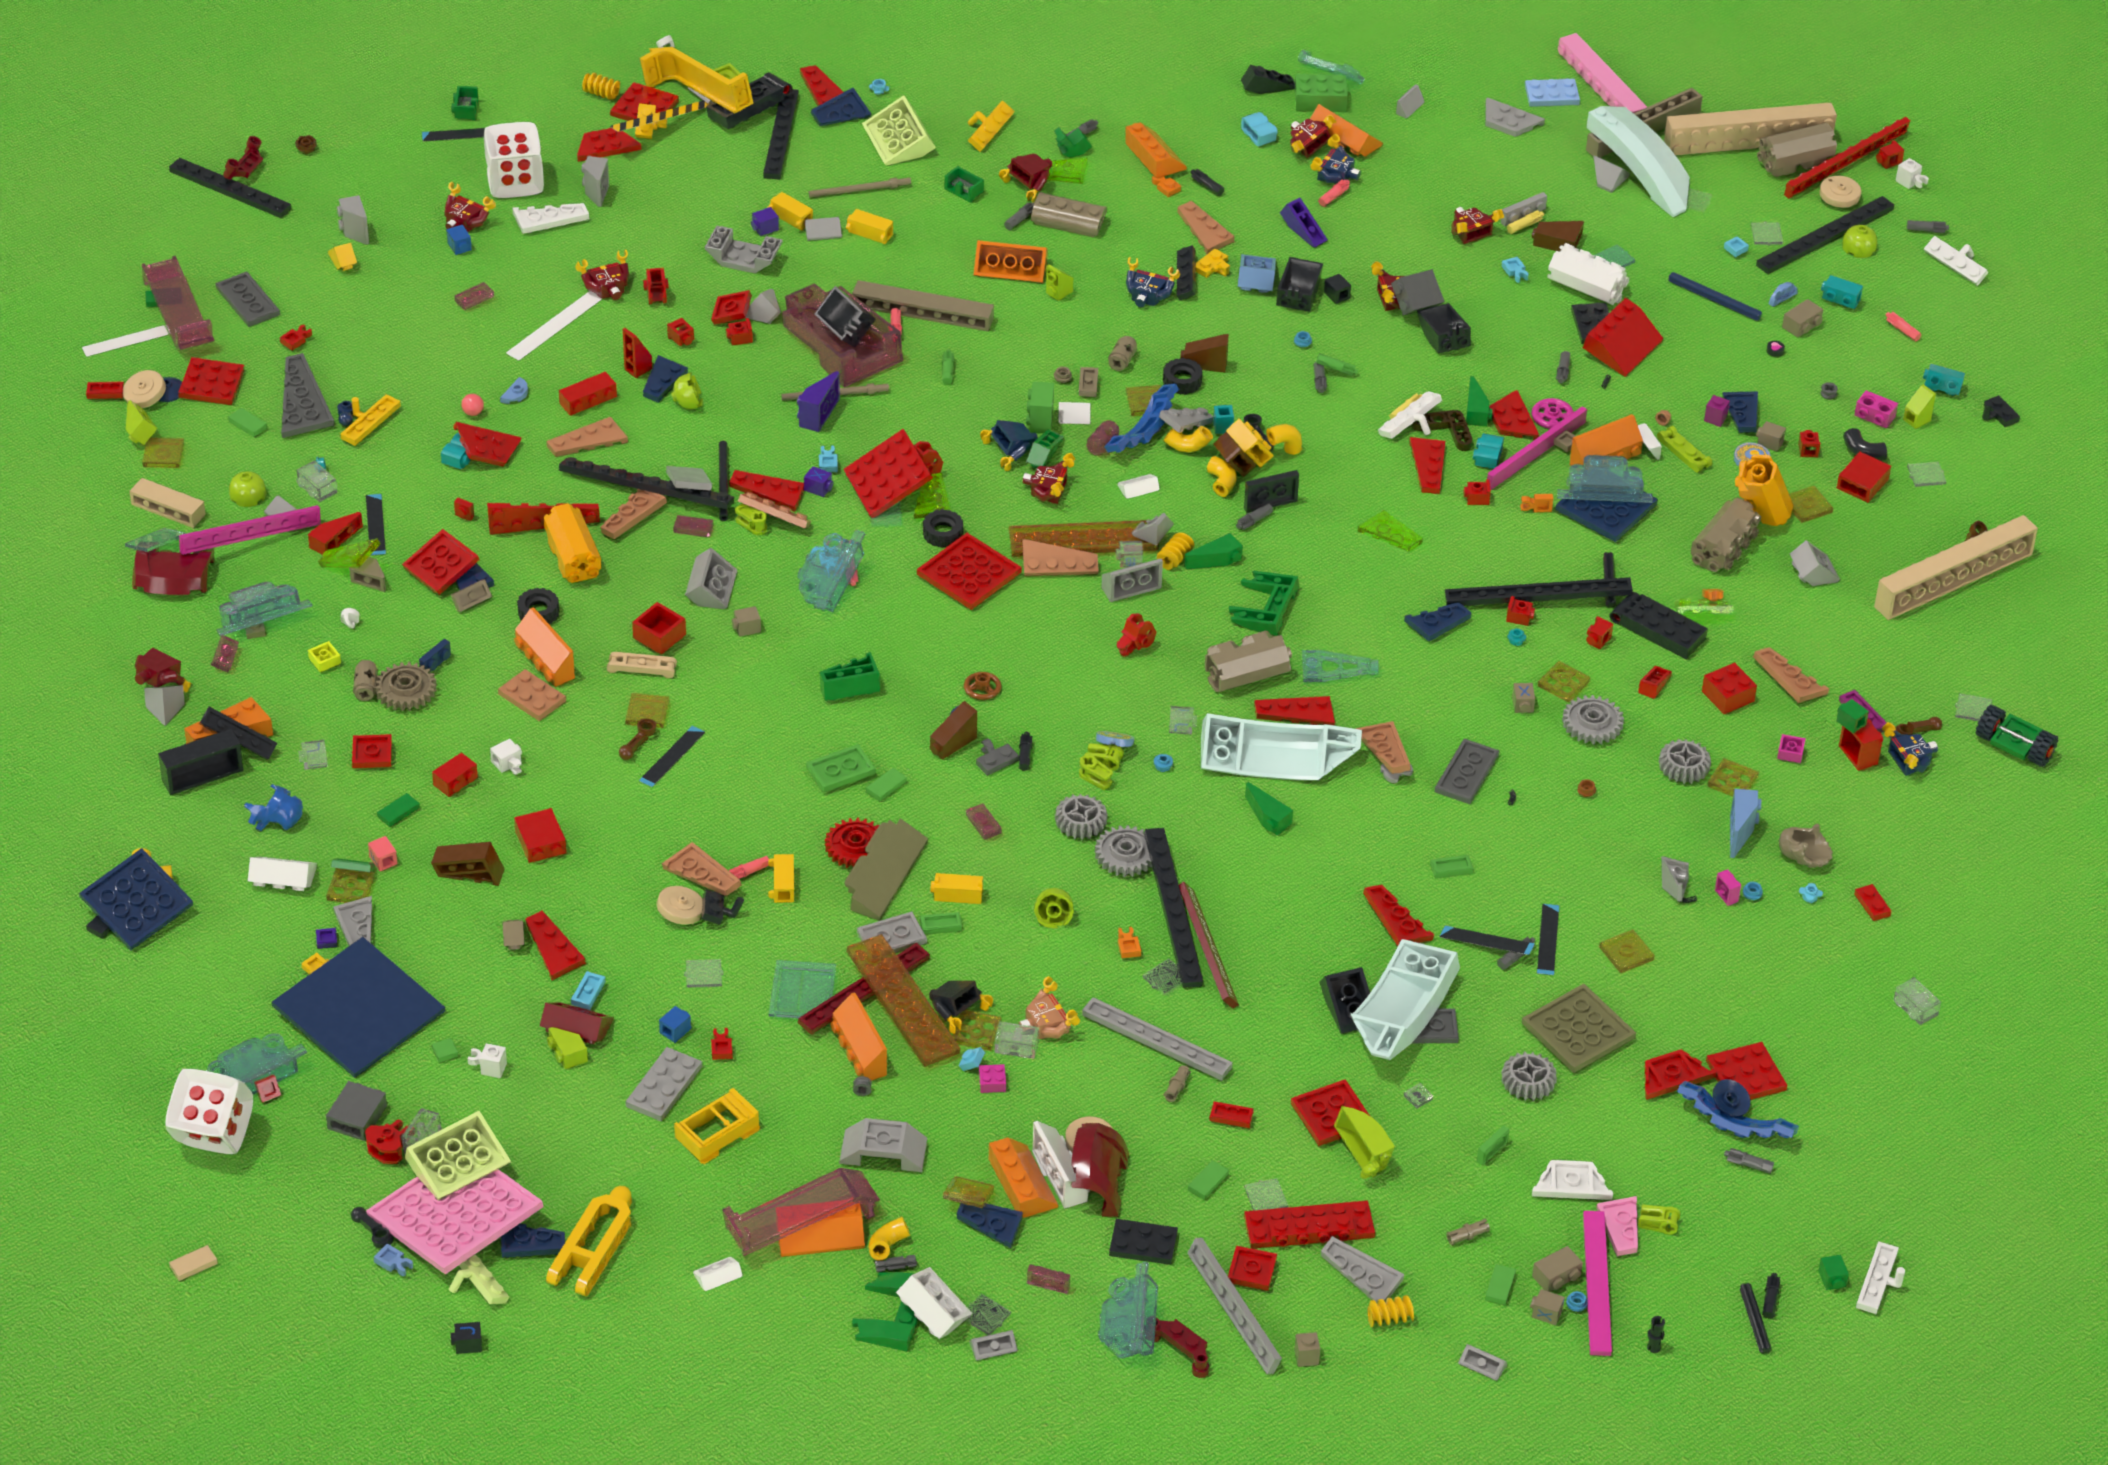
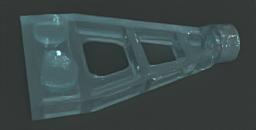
M1302 50L1299 54L1298 61L1300 63L1309 64L1336 75H1346V79L1360 84L1365 79L1359 75V71L1347 64L1341 66L1312 57L1311 52L1307 50Z
M1302 650L1303 682H1325L1364 674L1378 675V660L1323 650ZM1322 662H1336L1338 669L1327 672L1323 671ZM1342 663L1357 664V668L1344 670Z

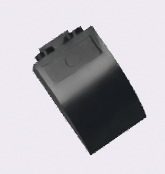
M1289 257L1277 289L1276 306L1311 312L1321 279L1323 263Z
M834 286L815 312V315L842 341L853 347L858 345L876 320L865 308L836 286Z
M1449 303L1417 310L1425 337L1438 354L1471 346V327Z

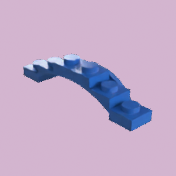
M1176 384L1163 385L1155 392L1139 422L1127 434L1113 436L1104 446L1107 452H1121L1125 447L1133 448L1138 443L1145 444L1152 439L1151 437L1160 431L1161 426L1165 423L1159 417L1161 410H1169L1173 406L1170 400L1179 390Z
M1687 1081L1681 1083L1677 1091L1688 1100L1695 1099L1694 1108L1699 1109L1700 1113L1705 1115L1712 1114L1710 1122L1716 1124L1715 1127L1721 1130H1731L1736 1136L1741 1138L1751 1136L1754 1131L1756 1135L1763 1138L1771 1137L1775 1132H1778L1777 1134L1781 1137L1792 1138L1797 1134L1799 1128L1798 1125L1782 1118L1756 1120L1744 1116L1732 1117L1726 1115L1716 1106L1713 1097L1704 1087Z

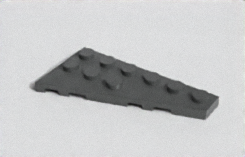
M304 354L286 357L282 438L334 426V419Z

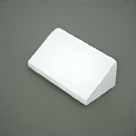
M1647 424L1638 425L1643 442L1655 458L1659 460L1661 444Z
M1152 474L1117 483L1127 499L1159 490L1158 478Z
M732 1257L725 1258L693 1272L704 1291L742 1276L739 1262Z

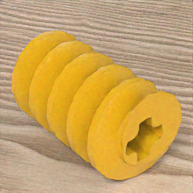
M595 72L591 75L587 73L583 79L582 89L596 96L614 100L619 94L620 81H614V79H609L606 76L603 78L600 74L597 76Z
M1185 533L1174 534L1157 554V559L1163 560V568L1171 570L1173 567H1177L1185 558V554L1195 547L1193 539Z
M1407 1295L1403 1296L1402 1300L1399 1296L1395 1297L1394 1301L1392 1298H1387L1386 1302L1383 1299H1379L1377 1303L1375 1300H1371L1367 1308L1368 1321L1371 1328L1374 1326V1321H1377L1378 1325L1382 1326V1320H1385L1387 1325H1390L1392 1318L1395 1324H1398L1399 1317L1402 1318L1404 1323L1407 1322V1316H1410L1412 1322L1414 1320L1413 1305Z

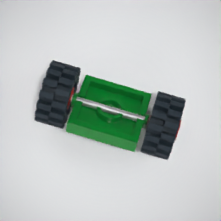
M1990 704L1984 710L1983 715H1981L1980 721H1978L1975 731L1976 735L1990 741L1991 745L2022 760H2025L2027 755H2029L2028 761L2041 767L2046 766V763L2049 762V759L2052 758V754L2055 752L2058 736L2011 713L2004 719L2006 711Z

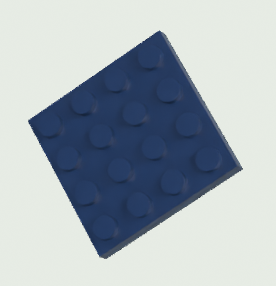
M1597 467L1556 504L1555 510L1616 542L1657 505L1658 499Z
M142 848L79 893V897L130 950L137 947L193 906V900Z

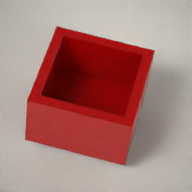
M656 602L632 622L633 638L662 655L686 635V618Z
M1735 662L1704 675L1702 692L1723 714L1755 702L1757 685Z
M1867 719V724L1855 733L1842 726L1839 747L1855 768L1860 771L1878 765L1883 736L1874 727L1872 721Z

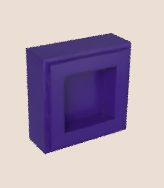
M336 928L316 929L317 949L337 947Z

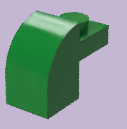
M1060 127L1054 130L1057 135V146L1066 157L1072 158L1083 155L1093 147L1079 128L1068 136Z

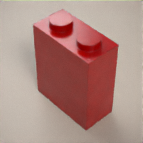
M1859 452L1839 474L1836 488L1869 503L1889 480L1892 466Z
M552 808L514 817L515 832L528 863L566 854V840Z

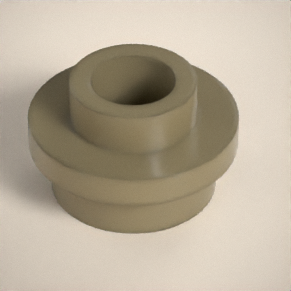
M1058 367L1054 372V379L1060 383L1068 382L1072 378V373L1067 367Z

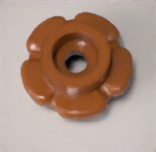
M1588 779L1582 780L1578 785V793L1584 797L1592 796L1596 793L1595 783Z

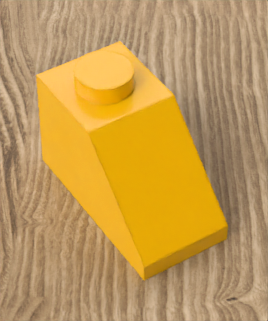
M351 243L334 247L328 251L337 270L341 268L343 271L353 269L352 265L357 263Z

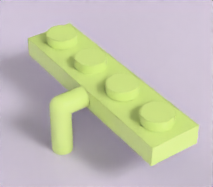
M476 1254L459 1265L462 1270L457 1272L449 1287L452 1293L457 1292L464 1278H469L489 1304H503L509 1299L508 1294Z

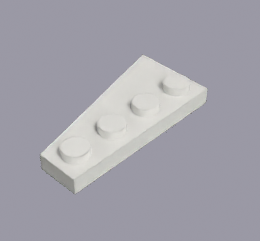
M584 203L564 204L559 208L552 205L545 206L543 209H535L534 206L527 207V210H519V207L512 208L513 215L523 234L589 219V212Z

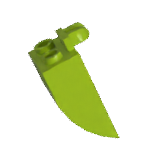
M1342 1106L1334 1127L1362 1169L1360 1177L1362 1179L1374 1177L1377 1172L1383 1171L1388 1166L1387 1164L1392 1157L1395 1146L1383 1127L1374 1118L1357 1109Z

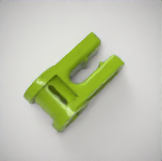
M743 503L735 508V513L738 514L736 523L754 535H763L767 532V525L765 524L767 519L766 513Z
M1092 743L1088 745V752L1085 753V755L1094 756L1112 771L1119 768V760L1124 755L1123 749L1119 746Z
M1084 755L1080 758L1081 768L1079 769V776L1081 779L1102 790H1106L1112 785V780L1110 779L1113 775L1112 770L1092 755Z
M1642 1205L1638 1226L1642 1229L1672 1235L1678 1230L1677 1221L1680 1219L1681 1213L1675 1207Z

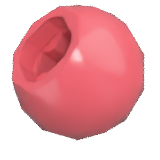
M468 394L463 398L461 407L465 414L477 416L484 409V402L479 395Z

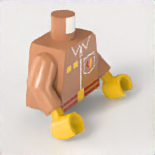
M1048 976L1043 981L1045 988L1041 989L1026 1007L1025 1020L1018 1023L1022 1033L1032 1030L1038 1039H1058L1063 1034L1069 1033L1071 1024L1078 1025L1080 1023V1018L1075 1010H1069L1066 1014L1052 993L1049 994V991L1057 990L1058 985Z

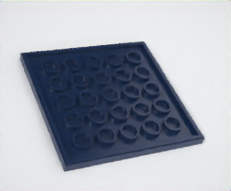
M364 937L358 939L272 1001V1006L354 1078L445 1012L444 1005Z

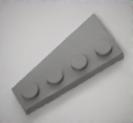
M1333 1236L1321 1250V1256L1371 1300H1375L1376 1303L1379 1299H1383L1386 1302V1299L1391 1297L1404 1279L1403 1273Z

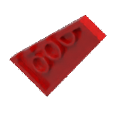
M816 65L800 68V75L817 106L843 93Z
M1410 437L1409 439L1422 493L1440 494L1446 442L1444 440Z

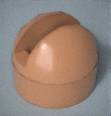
M1667 410L1658 412L1655 416L1657 423L1662 426L1668 424L1671 420V413Z

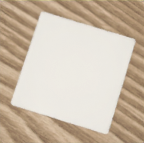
M1059 402V423L1090 424V403Z

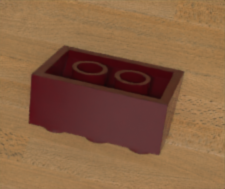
M558 1001L545 1002L540 1026L546 1028V1032H549L548 1028L554 1027L576 1033L583 1038V1042L595 1044V1042L604 1039L614 1017Z

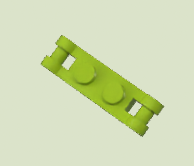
M1674 426L1668 427L1666 431L1662 430L1657 433L1658 440L1696 473L1702 471L1704 467L1712 466V459L1702 454L1681 436Z

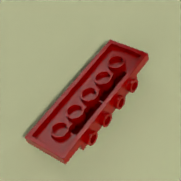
M1368 1200L1244 1211L1246 1230L1250 1248L1252 1249L1327 1243L1332 1236L1340 1241L1375 1238Z

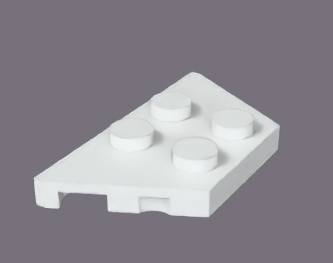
M1551 1160L1547 1165L1546 1171L1540 1176L1538 1184L1533 1187L1532 1196L1612 1200L1613 1192L1608 1190L1604 1178L1597 1172L1593 1162Z

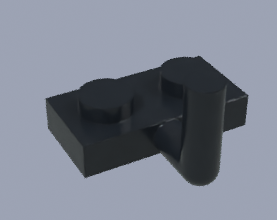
M1999 395L1984 401L1983 420L1987 421L1996 418L2004 427L2019 422L2020 416Z
M706 889L702 900V919L720 925L723 915L735 918L744 903V899L737 897L732 909L724 907V895Z

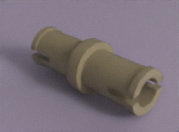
M1180 1066L1175 1076L1170 1079L1169 1087L1164 1092L1167 1101L1174 1102L1179 1092L1184 1089L1185 1082L1191 1074L1187 1066Z
M1482 1219L1470 1225L1466 1223L1462 1228L1447 1232L1446 1236L1449 1244L1453 1245L1466 1239L1472 1240L1474 1236L1489 1232L1490 1227L1486 1223L1487 1220Z

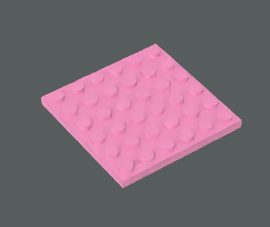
M498 1169L440 1200H437L422 1181L415 1177L366 1210V1212L374 1221L382 1224L383 1228H387L395 1238L442 1273L447 1274L544 1206L542 1200Z

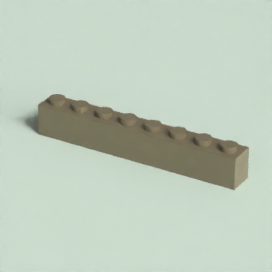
M1690 88L1634 113V115L1647 124L1654 132H1658L1666 128L1667 116L1700 113L1703 96L1695 89ZM1592 132L1588 134L1586 151L1592 156L1600 158L1613 152L1608 145Z
M860 280L857 281L852 292V299L867 310L890 314L891 309L898 308L901 311V316L989 331L994 319L993 304Z

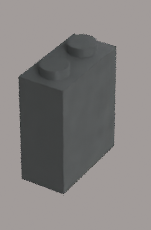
M1433 269L1404 276L1391 283L1403 316L1415 313L1417 310L1438 306L1445 302Z
M348 1081L326 1115L327 1128L365 1141V1130L377 1123L387 1107L386 1093L363 1086L360 1083Z

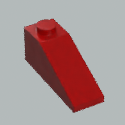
M624 328L622 329L624 370L633 377L638 378L652 369V355L635 334Z
M356 512L318 525L308 534L309 548L327 557L363 527L362 513Z

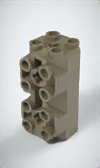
M1823 123L1761 138L1759 140V152L1757 153L1758 160L1762 161L1767 172H1771L1776 177L1795 173L1798 165H1802L1803 169L1809 170L1814 166H1819L1829 157L1835 156L1837 143L1836 140H1832L1834 131L1828 123Z
M1738 497L1734 498L1733 501H1726L1692 542V561L1696 565L1712 572H1717L1721 568L1730 570L1734 560H1738L1741 556L1742 550L1740 547L1747 549L1752 538L1755 539L1759 533L1757 526L1761 516L1757 511L1754 513L1752 510L1753 505Z
M1268 631L1245 636L1240 646L1232 640L1213 645L1208 648V654L1205 656L1206 672L1210 671L1211 675L1207 677L1208 682L1215 692L1291 671L1289 658H1292L1290 648L1286 647L1281 635L1273 636Z

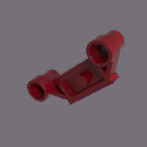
M250 136L248 138L244 151L245 154L239 161L233 158L227 160L225 164L226 169L223 173L225 178L246 177L248 179L261 165L264 158L261 157L259 152L262 142L258 137Z
M1156 1317L1148 1319L1144 1333L1147 1341L1157 1342L1162 1336L1193 1360L1192 1374L1195 1377L1204 1378L1209 1374V1363L1206 1355L1208 1342L1177 1319L1174 1321H1163Z

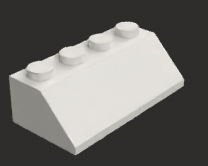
M1039 1121L1033 1122V1150L1064 1209L1087 1202L1090 1190L1071 1187V1183L1076 1181V1173H1074L1071 1166L1072 1152L1067 1150L1064 1137L1059 1135L1056 1128Z

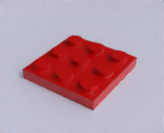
M633 82L610 110V116L626 121L637 119L639 104L655 105V113L670 110L678 103L679 96Z
M191 357L178 392L179 398L232 405L245 370L244 365Z
M442 529L408 558L402 566L433 592L440 595L480 559L476 553Z
M1763 1042L1706 1056L1709 1068H1713L1717 1072V1082L1730 1079L1740 1083L1748 1092L1750 1100L1787 1091L1788 1085Z
M1346 1079L1291 1098V1105L1318 1146L1341 1139L1334 1124L1342 1106L1354 1108L1369 1115Z

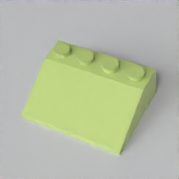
M902 96L862 123L886 166L923 157L936 148L916 111L905 96Z
M480 1111L407 1147L405 1159L415 1175L437 1200L511 1163V1160Z

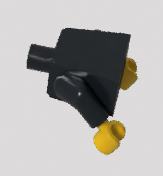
M973 980L947 981L939 988L932 989L929 993L934 1009L945 1021L949 1022V1031L953 1034L956 1033V1027L961 1030L962 1026L961 1019L953 1018V1016L959 1015L978 1000H981L980 1008L985 1011L989 1009V1006L992 1007L993 997L982 995L983 992L977 988L976 982Z

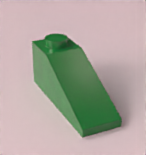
M1470 376L1466 423L1467 425L1487 427L1488 419H1492V409H1489L1490 401L1475 377Z
M1049 429L1046 430L1034 441L1026 462L1031 463V466L1034 468L1046 466L1063 441L1064 436Z
M1228 533L1186 553L1184 568L1197 569L1228 566L1242 559L1243 545L1231 533Z
M1246 783L1245 798L1261 825L1278 836L1292 824L1293 809L1252 783Z

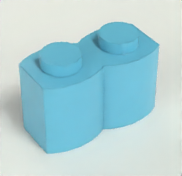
M1261 112L1242 117L1241 128L1256 146L1276 141L1278 133L1276 126L1268 122V118Z

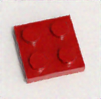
M750 290L718 296L711 318L713 324H723L746 318L752 297Z
M392 734L353 735L352 768L391 767Z
M1236 1245L1228 1278L1232 1284L1269 1291L1277 1261V1253Z

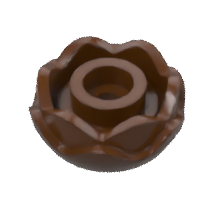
M311 135L300 136L295 142L298 151L304 154L313 152L317 146L316 139Z

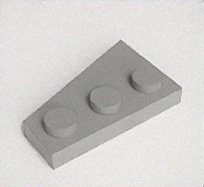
M1204 408L1161 410L1159 415L1162 420L1179 433L1183 432L1184 428L1191 430L1193 426H1205L1213 421V416Z
M372 896L333 907L348 946L361 937H364L371 943Z

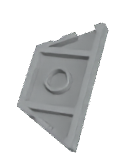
M1488 97L1486 98L1485 126L1516 137L1524 132L1533 130L1535 125L1543 126L1545 123V119Z

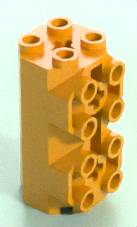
M1758 454L1753 455L1751 460L1740 461L1739 476L1735 478V486L1739 487V496L1753 505L1752 510L1754 513L1757 511L1761 516L1760 521L1763 524L1772 526L1784 525L1787 519L1791 517L1794 505L1777 464L1773 462L1769 455Z
M569 503L554 506L551 509L552 513L549 516L548 514L544 516V528L548 535L549 547L558 558V567L562 577L566 578L570 583L597 577L601 569V557L580 509L573 508Z

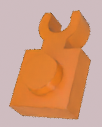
M1165 175L1160 178L1152 176V183L1157 185V189L1167 197L1181 191V185L1171 177L1166 179Z
M1534 494V498L1528 496L1521 497L1523 503L1520 504L1521 511L1533 509L1534 513L1552 512L1553 494Z
M1702 589V596L1707 598V601H1718V599L1723 598V590Z
M1129 927V933H1123L1122 928L1118 929V947L1121 959L1141 956L1138 936L1133 937L1134 930L1132 927Z

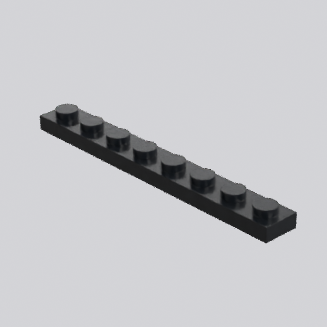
M793 89L792 93L789 96H784V100L778 104L763 172L764 179H781L799 90Z
M180 157L169 166V170L173 174L276 217L282 218L291 210V204L233 179H227L221 174Z

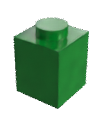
M1853 699L1839 706L1836 721L1852 733H1855L1867 724L1869 711Z
M1842 1256L1822 1257L1818 1272L1825 1289L1837 1290L1846 1287L1849 1272Z

